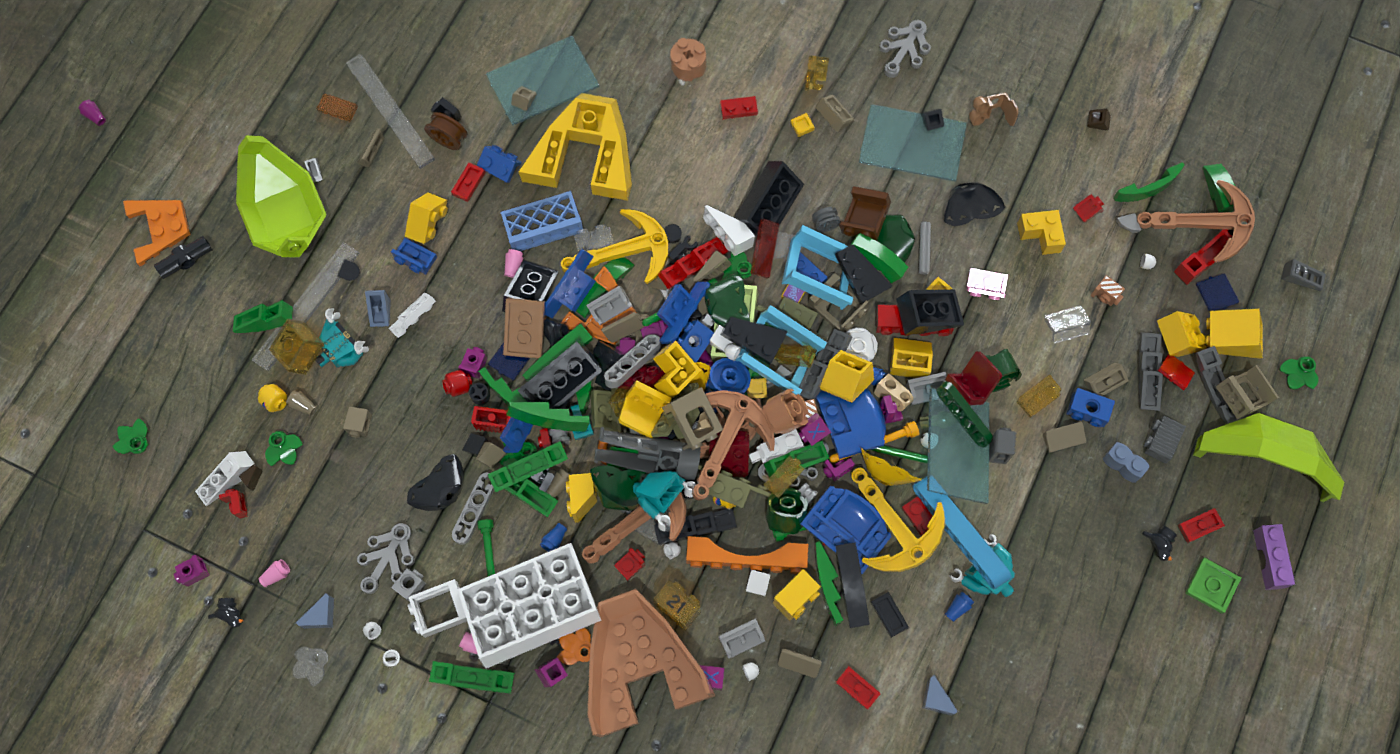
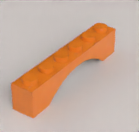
M688 536L686 562L690 564V567L701 568L702 565H710V568L722 569V566H729L731 570H742V567L759 572L762 569H770V572L782 573V570H790L792 574H799L803 569L807 570L808 544L787 543L780 549L768 554L744 556L722 549L709 538Z

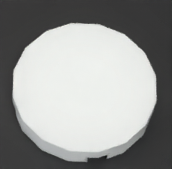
M853 328L846 333L853 338L846 352L871 361L877 353L878 343L875 336L864 328Z

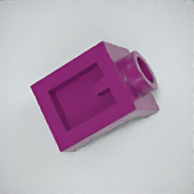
M661 320L640 329L642 339L651 334L657 335L661 339L668 326Z
M891 395L883 396L880 407L884 414L885 423L902 421V412L897 410L896 403L892 401Z
M851 458L847 461L842 459L835 464L836 468H834L827 459L823 464V472L835 482L853 470L855 463Z

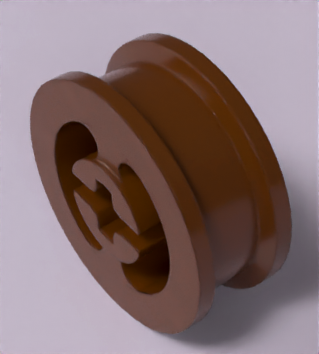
M433 113L431 123L426 124L424 127L427 135L446 148L459 150L461 140L465 139L468 135L466 129L456 120L445 114Z

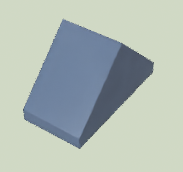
M365 291L370 327L389 326L391 299L386 291Z
M325 594L296 624L304 629L333 628L334 599L330 595Z
M932 676L929 678L922 708L947 715H953L958 712L936 677Z

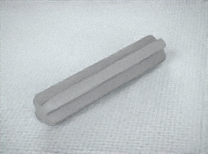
M922 222L920 225L919 274L927 275L930 270V222Z

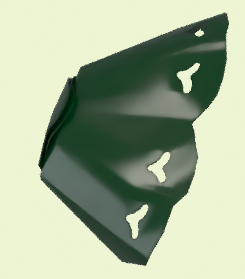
M886 215L878 239L875 241L890 249L905 263L915 243V235L903 215Z
M733 273L706 289V310L710 318L718 326L725 327L730 317L750 322L748 309L743 302L745 296L743 279Z
M597 466L590 469L593 483L603 507L613 510L632 511L639 505L638 497L633 492V485L636 482L642 483V477L645 479L648 473L633 469L620 471L613 466ZM606 472H608L609 474L613 473L614 475L608 477V474ZM629 475H631V476L636 475V477H634L633 480H632V479L629 477Z

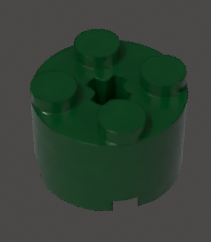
M1003 349L993 356L986 355L988 360L1002 373V378L992 392L1003 390L1011 386L1009 382L1013 379L1018 381L1021 378L1022 373L1008 349Z
M780 488L775 493L773 491L771 496L768 497L766 521L768 528L781 533L798 534L803 527L801 522L807 514L808 501L806 497L804 499L801 496V492L793 488Z

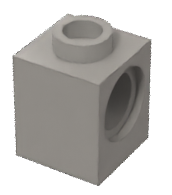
M406 569L391 588L410 602L409 597L418 594L426 583L421 580L424 576L414 569L411 572ZM414 579L413 587L407 589V581Z

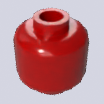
M460 369L447 373L444 376V380H442L445 393L447 395L450 394L452 397L468 393L472 384L469 373L466 374Z

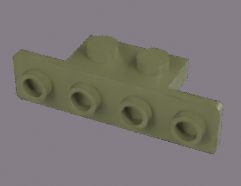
M784 296L778 310L826 341V337L811 330L819 313ZM757 305L756 307L760 311L759 314L768 309L763 305Z
M612 388L611 391H591L592 429L600 430L601 427H604V430L621 432V424L618 419L622 396L620 395L619 388Z
M688 383L679 394L672 398L671 402L698 389V383ZM698 408L686 413V419L690 427H692L700 414ZM672 412L663 413L651 432L652 437L668 436L673 429L678 439L684 438Z
M699 465L698 470L701 471L703 466ZM707 470V474L713 476V472L711 470ZM723 470L718 474L713 486L709 488L710 496L743 509L751 491L767 498L771 496V493L764 486L758 485L757 488L751 486V482L740 477L739 480L733 479L731 473Z

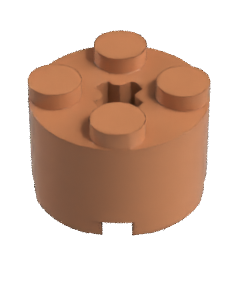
M680 38L671 49V68L678 79L693 81L694 78H700L706 70L705 46L694 39Z
M787 389L773 396L763 406V412L768 417L771 428L776 434H787L808 423V419L806 420V415L809 414L807 405L799 394L795 395L793 393V389Z

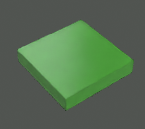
M1204 557L1201 559L1185 594L1223 614L1235 593L1241 577Z

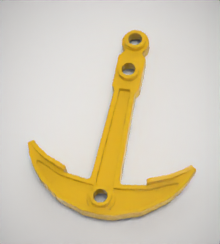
M621 209L620 214L629 219L638 229L642 227L645 234L598 250L586 251L593 255V259L586 269L598 266L603 262L652 251L653 257H651L649 271L644 280V283L648 284L658 276L667 262L669 246L667 235L662 226L649 215L636 210ZM577 254L573 258L565 257L562 259L561 267L563 272L569 269L566 267L571 266Z
M856 468L852 472V480L859 485L858 488L869 503L875 506L903 547L902 552L892 557L885 555L877 558H862V562L869 567L884 572H902L924 563L932 556L942 539L945 528V514L942 502L937 503L935 513L927 525L929 530L921 538L917 539L884 499L883 493L874 481L869 478L868 473L863 468ZM864 475V479L859 481L858 477ZM875 490V494L870 496L869 492ZM916 552H922L921 557H915Z

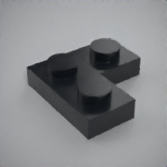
M598 340L593 356L601 364L602 372L597 375L595 383L611 391L612 388L607 387L605 384L604 374L624 354L607 343Z

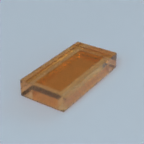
M325 93L317 106L319 112L351 122L358 108L355 103Z

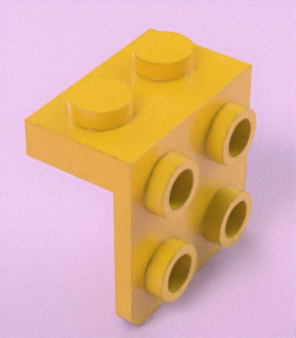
M636 381L626 394L618 421L620 424L636 432L653 438L651 432L660 420L663 413L662 407L671 402V397Z

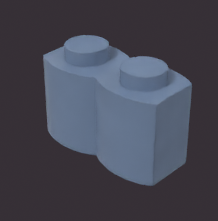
M1116 442L1103 457V461L1110 468L1118 470L1126 480L1133 483L1137 482L1150 467L1142 457L1134 455L1126 445Z

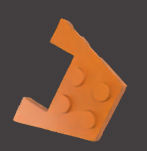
M180 200L123 201L128 218L146 214L152 244L134 249L136 262L139 266L146 264L145 261L151 257L155 258L160 255V252L165 248H171L190 236L184 206Z
M604 266L594 278L608 292L619 286L609 270ZM631 307L602 325L595 321L592 314L584 322L569 311L561 323L566 324L570 330L582 324L593 338L611 343L601 329L633 312L636 313V311Z

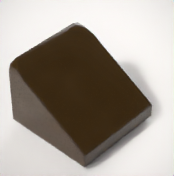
M1108 109L1089 110L1087 127L1109 130L1111 114Z
M253 464L240 474L239 478L247 488L254 491L263 471Z

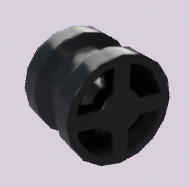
M475 383L470 387L469 395L476 405H484L490 400V392L484 384Z

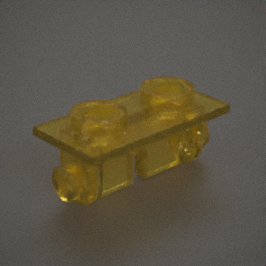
M789 456L766 481L764 486L779 498L804 470L800 465L801 462L797 458L793 459Z

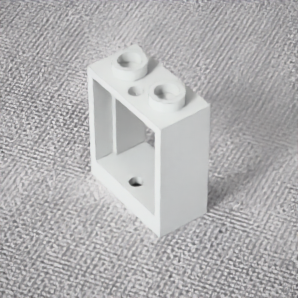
M455 579L409 597L408 609L411 615L415 616L416 622H414V627L417 634H421L426 638L467 622L458 593L460 586ZM450 591L458 617L427 629L419 603Z

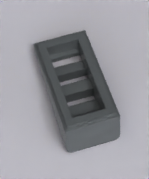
M1292 259L1285 263L1281 279L1321 291L1323 290L1326 274Z

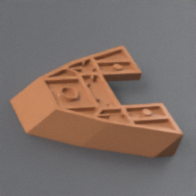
M636 589L598 603L597 610L601 621L596 622L593 629L590 647L588 718L594 736L603 737L639 724L627 684L664 671L676 710L716 696L705 673L667 620Z

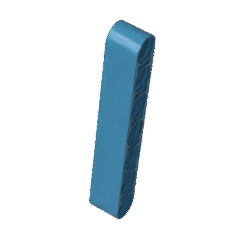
M928 475L923 480L912 485L915 494L921 499L932 515L935 513L937 503L942 502L945 514L944 530L992 589H996L1012 579L1008 568L932 476Z

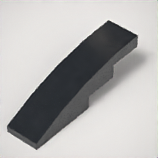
M732 508L714 513L711 511L696 516H686L683 528L675 541L669 539L670 526L667 523L663 522L666 527L665 531L660 530L658 524L654 525L659 545L688 540V536L702 537L737 528Z
M856 542L837 545L835 549L849 628L870 625Z

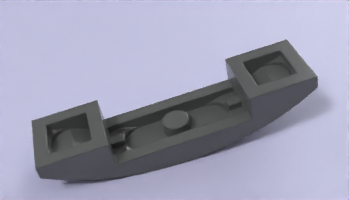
M1213 346L1197 352L1196 358L1201 378L1215 409L1226 424L1238 421L1215 387L1225 380L1220 368L1222 361L1216 347Z

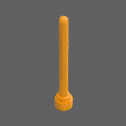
M915 421L906 423L901 430L885 435V444L905 436L907 438L919 436V429ZM837 453L830 456V461L833 463L845 459H839Z

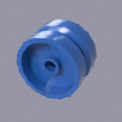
M728 358L717 360L710 368L704 393L726 390L744 395L750 386V373L746 366L739 361H733Z

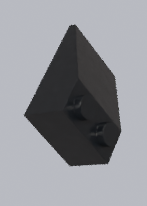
M523 260L503 296L502 312H505L507 298L546 302L551 294L558 271Z
M955 289L909 290L896 299L905 335L924 334L964 326Z

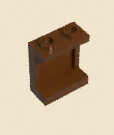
M853 186L851 191L853 199L844 222L840 221V229L846 236L852 237L861 233L877 240L891 204L889 194Z

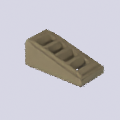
M715 251L693 280L697 283L716 278L731 263L724 255Z

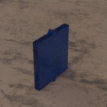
M1225 273L1215 277L1210 276L1208 279L1196 283L1209 312L1220 309L1226 310L1227 307L1239 303Z
M503 342L488 365L497 370L500 375L503 374L514 381L530 358L503 355Z

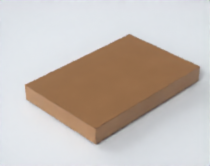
M506 299L503 355L540 358L542 356L545 301Z

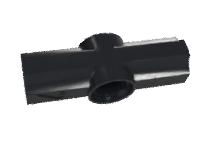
M201 236L188 245L175 247L171 251V255L154 264V267L160 276L165 279L180 269L191 268L195 264V260L212 251V247L206 238Z

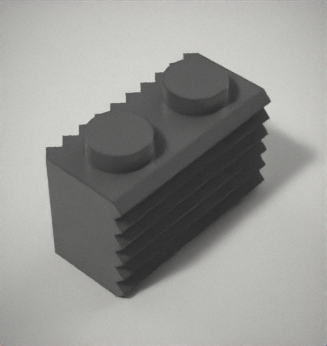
M1163 416L1160 420L1156 419L1152 426L1154 433L1152 436L1149 435L1144 443V446L1147 447L1144 453L1163 463L1169 462L1174 455L1186 426L1166 416Z
M999 428L994 433L993 440L989 445L988 462L1007 464L1015 454V439L1017 438L1015 431H1011L1010 428Z

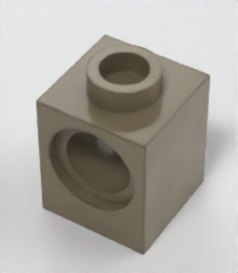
M349 406L343 429L350 437H367L372 414L367 409Z

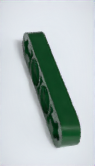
M944 382L937 389L939 398L972 440L980 447H987L993 440V435L956 387L950 382Z

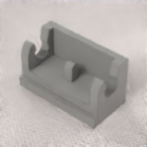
M618 286L586 306L595 321L602 325L633 305L624 289Z
M946 372L908 380L906 389L913 396L911 406L940 399L937 389L946 382Z
M756 619L719 636L728 659L765 642V637Z

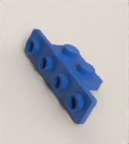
M583 249L580 250L549 299L545 302L544 315L554 318L562 304L576 312L596 282L584 273L593 259V255Z
M697 282L690 293L680 284L674 286L657 313L668 326L659 340L662 344H671L678 339L681 330L687 325L688 319L697 309L700 300L705 296L706 289L710 286L708 282Z

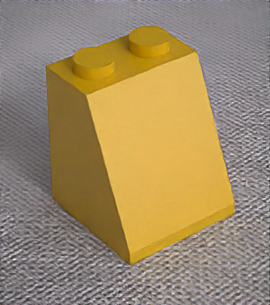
M1260 309L1210 311V318L1206 320L1207 329H1210V336L1206 337L1207 347L1215 346L1218 354L1263 358V322Z

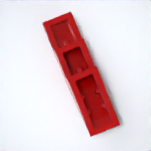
M716 237L692 250L690 254L677 260L672 266L662 270L658 277L667 289L670 290L675 285L698 273L715 251L725 255L728 250L721 240Z

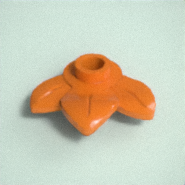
M586 628L577 630L575 634L570 633L559 638L560 644L564 649L557 656L560 662L573 665L578 661H590L591 635ZM582 648L588 649L589 653L587 656L581 655Z

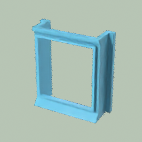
M802 225L800 231L791 239L782 284H790L839 306L843 310L847 305H851L853 297L847 295L849 282L843 271L838 291L796 272L801 246L836 263L839 262L835 253L848 246Z
M770 305L767 310L760 314L756 323L764 325L767 322L776 329L788 331L786 334L788 337L807 349L791 381L789 382L748 355L749 352L741 349L736 361L749 367L782 390L793 389L795 395H800L802 389L799 386L811 360L814 359L817 352L825 348L827 342Z

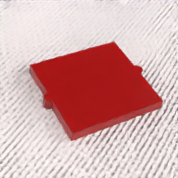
M1169 354L1158 369L1170 382L1175 383L1182 390L1187 388L1195 374L1183 361Z

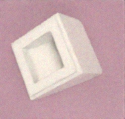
M719 325L710 339V345L725 353V348L733 344V342L720 335L724 327Z
M751 570L746 592L766 596L770 574Z

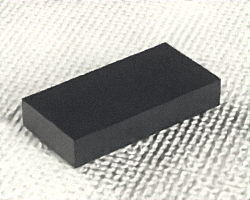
M889 592L870 602L890 638L909 628Z

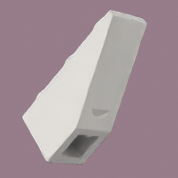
M708 205L705 206L703 215L705 223L712 227L715 235L724 242L728 251H731L736 256L753 247L755 235L745 223Z
M246 451L229 452L195 492L205 506H208L218 499L220 494H224L226 490L233 488L242 480L239 478V475L250 468L254 462Z

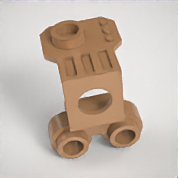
M1006 92L986 98L979 96L973 101L974 110L970 112L969 120L973 126H978L990 117L992 109L1001 107L1009 125L1014 126L1019 113L1018 107L1013 100H1010ZM998 98V102L993 105L991 101Z

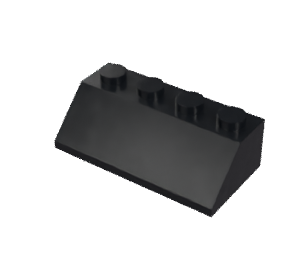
M769 161L734 218L745 223L755 237L769 243L803 188L804 183L783 161Z
M578 338L520 386L517 391L527 402H549V409H557L602 372V369L590 350Z

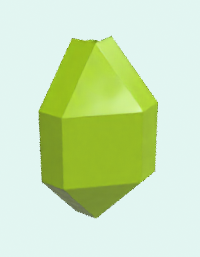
M245 136L238 146L236 204L253 246L281 257H300L311 243L327 215L308 171L263 136Z
M1257 413L1204 432L1197 439L1193 453L1196 457L1201 458L1208 452L1261 458L1311 476L1323 487L1320 501L1325 502L1331 498L1340 500L1345 482L1311 431Z

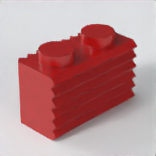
M474 406L471 423L476 430L479 429L481 431L483 429V431L487 430V432L491 431V433L493 431L501 433L511 417L506 415L507 410Z

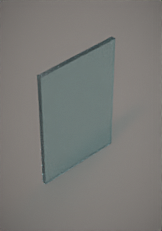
M573 36L486 73L491 87H493L512 126L576 98L581 93H587L599 87ZM521 86L537 93L527 111L511 104L512 94Z
M871 104L859 163L956 182L967 122L943 118L945 127L927 131L922 115L919 113Z
M930 388L927 491L988 504L989 445L984 448L978 446L939 398L937 389ZM989 403L970 405L989 429Z

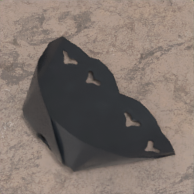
M980 182L959 184L951 189L944 213V222L951 226H960L969 223L974 218H992L999 215L1005 209V204L995 190ZM995 205L1000 206V208H996V210L993 211Z
M453 454L443 457L433 468L429 476L412 486L408 491L407 504L425 511H438L456 502L464 482L462 463L457 455ZM453 493V497L447 500L446 495Z

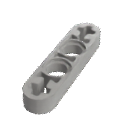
M652 334L646 336L609 368L604 374L606 386L609 388L621 386L660 351V338ZM637 353L644 354L641 358L635 357ZM626 364L631 365L629 369H622L621 367Z
M488 472L481 474L452 531V538L457 544L464 545L470 541L478 525L477 522L480 521L494 492L492 484H487L485 488L486 492H488L487 494L482 491L485 487L483 480L489 479ZM483 495L484 502L479 505L475 504V496ZM467 513H475L476 517L473 522L465 521ZM464 523L466 526L471 527V528H470V530H469V529L466 527V529H465V531H464V534L466 535V537H465V538L462 537V538L459 540V537L457 536V533H458V532H459V533H462V532H463L464 527H463L461 524Z

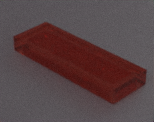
M765 219L760 221L750 274L766 279L770 278L780 224Z

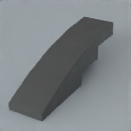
M837 329L833 330L825 348L819 352L816 360H811L799 386L802 389L800 396L809 400L817 397L821 392L820 385L829 361L840 350L846 352L853 338L851 335Z
M1140 333L1138 369L1140 409L1160 411L1163 374L1158 371L1162 364V353H1160L1161 334Z

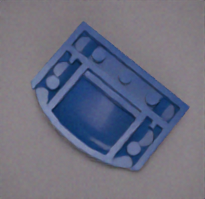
M867 388L852 403L825 391H821L815 398L826 426L831 431L829 435L839 459L862 453L861 448L864 451L884 446L886 433L884 414L878 401Z
M834 486L828 487L801 522V525L835 553V546L856 542L862 574L868 568V565L862 562V558H875L892 537L891 533L887 532L884 519L868 501L854 492L834 488Z

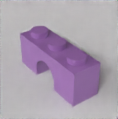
M1282 524L1266 525L1255 529L1253 533L1257 550H1263L1266 558V566L1261 570L1265 590L1283 589L1295 585Z

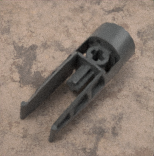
M604 427L600 428V441L638 450V454L595 449L594 463H598L599 460L647 473L672 471L677 472L684 479L694 481L699 467L701 447L692 450L691 447L683 450L682 447L688 445L685 442L659 437L649 438L641 434L604 431Z

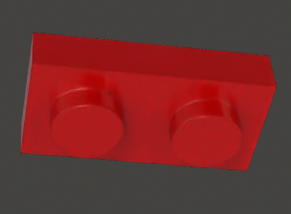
M756 96L720 100L723 120L758 115Z
M468 162L453 187L451 194L469 202L485 175V170Z
M917 496L902 506L901 509L922 537L929 530L927 525L933 516Z
M1215 508L1178 525L1187 543L1225 526Z
M849 666L835 682L866 710L871 707L881 694Z

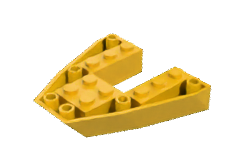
M581 93L549 126L519 171L521 181L557 188L569 140L600 145L590 184L592 194L628 201L632 181L626 132L617 100Z

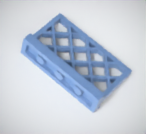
M571 191L501 212L513 250L523 251L584 232ZM570 199L567 207L560 204L562 200ZM544 205H552L549 212L542 209ZM556 208L564 210L561 216L553 214ZM528 210L535 211L532 217H529L524 214ZM568 212L575 215L571 219L564 218ZM539 213L546 215L543 222L536 220ZM511 215L518 216L514 223L508 221L506 217ZM550 217L557 220L554 224H546ZM522 218L528 220L525 227L518 225ZM532 223L540 225L538 229H529ZM515 228L522 231L518 235H511Z

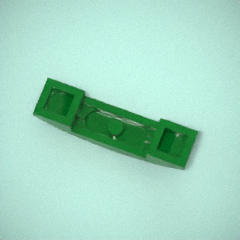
M1182 162L1166 169L1161 177L1162 179L1140 189L1133 183L1118 190L1113 199L1117 202H1134L1160 193L1176 179L1183 169L1184 163Z
M626 257L611 260L604 267L609 270L617 282L620 278L623 279L635 265ZM595 282L576 312L585 319L591 313L586 305L606 294L608 290Z
M559 441L487 475L495 492H498L568 460V457Z
M433 661L429 682L511 694L515 673Z

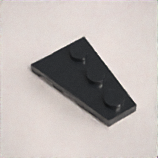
M853 244L835 253L859 304L893 287Z
M730 317L720 335L769 365L772 363L788 331Z

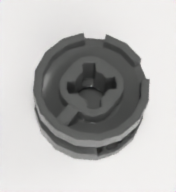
M832 207L822 208L812 215V220L816 223L815 228L817 232L831 231L839 226L841 220L837 216L838 212L835 207L833 209Z

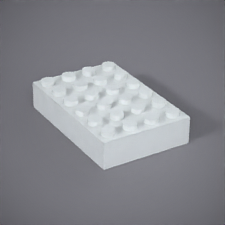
M571 543L458 589L479 659L485 668L494 666L601 621L578 557Z

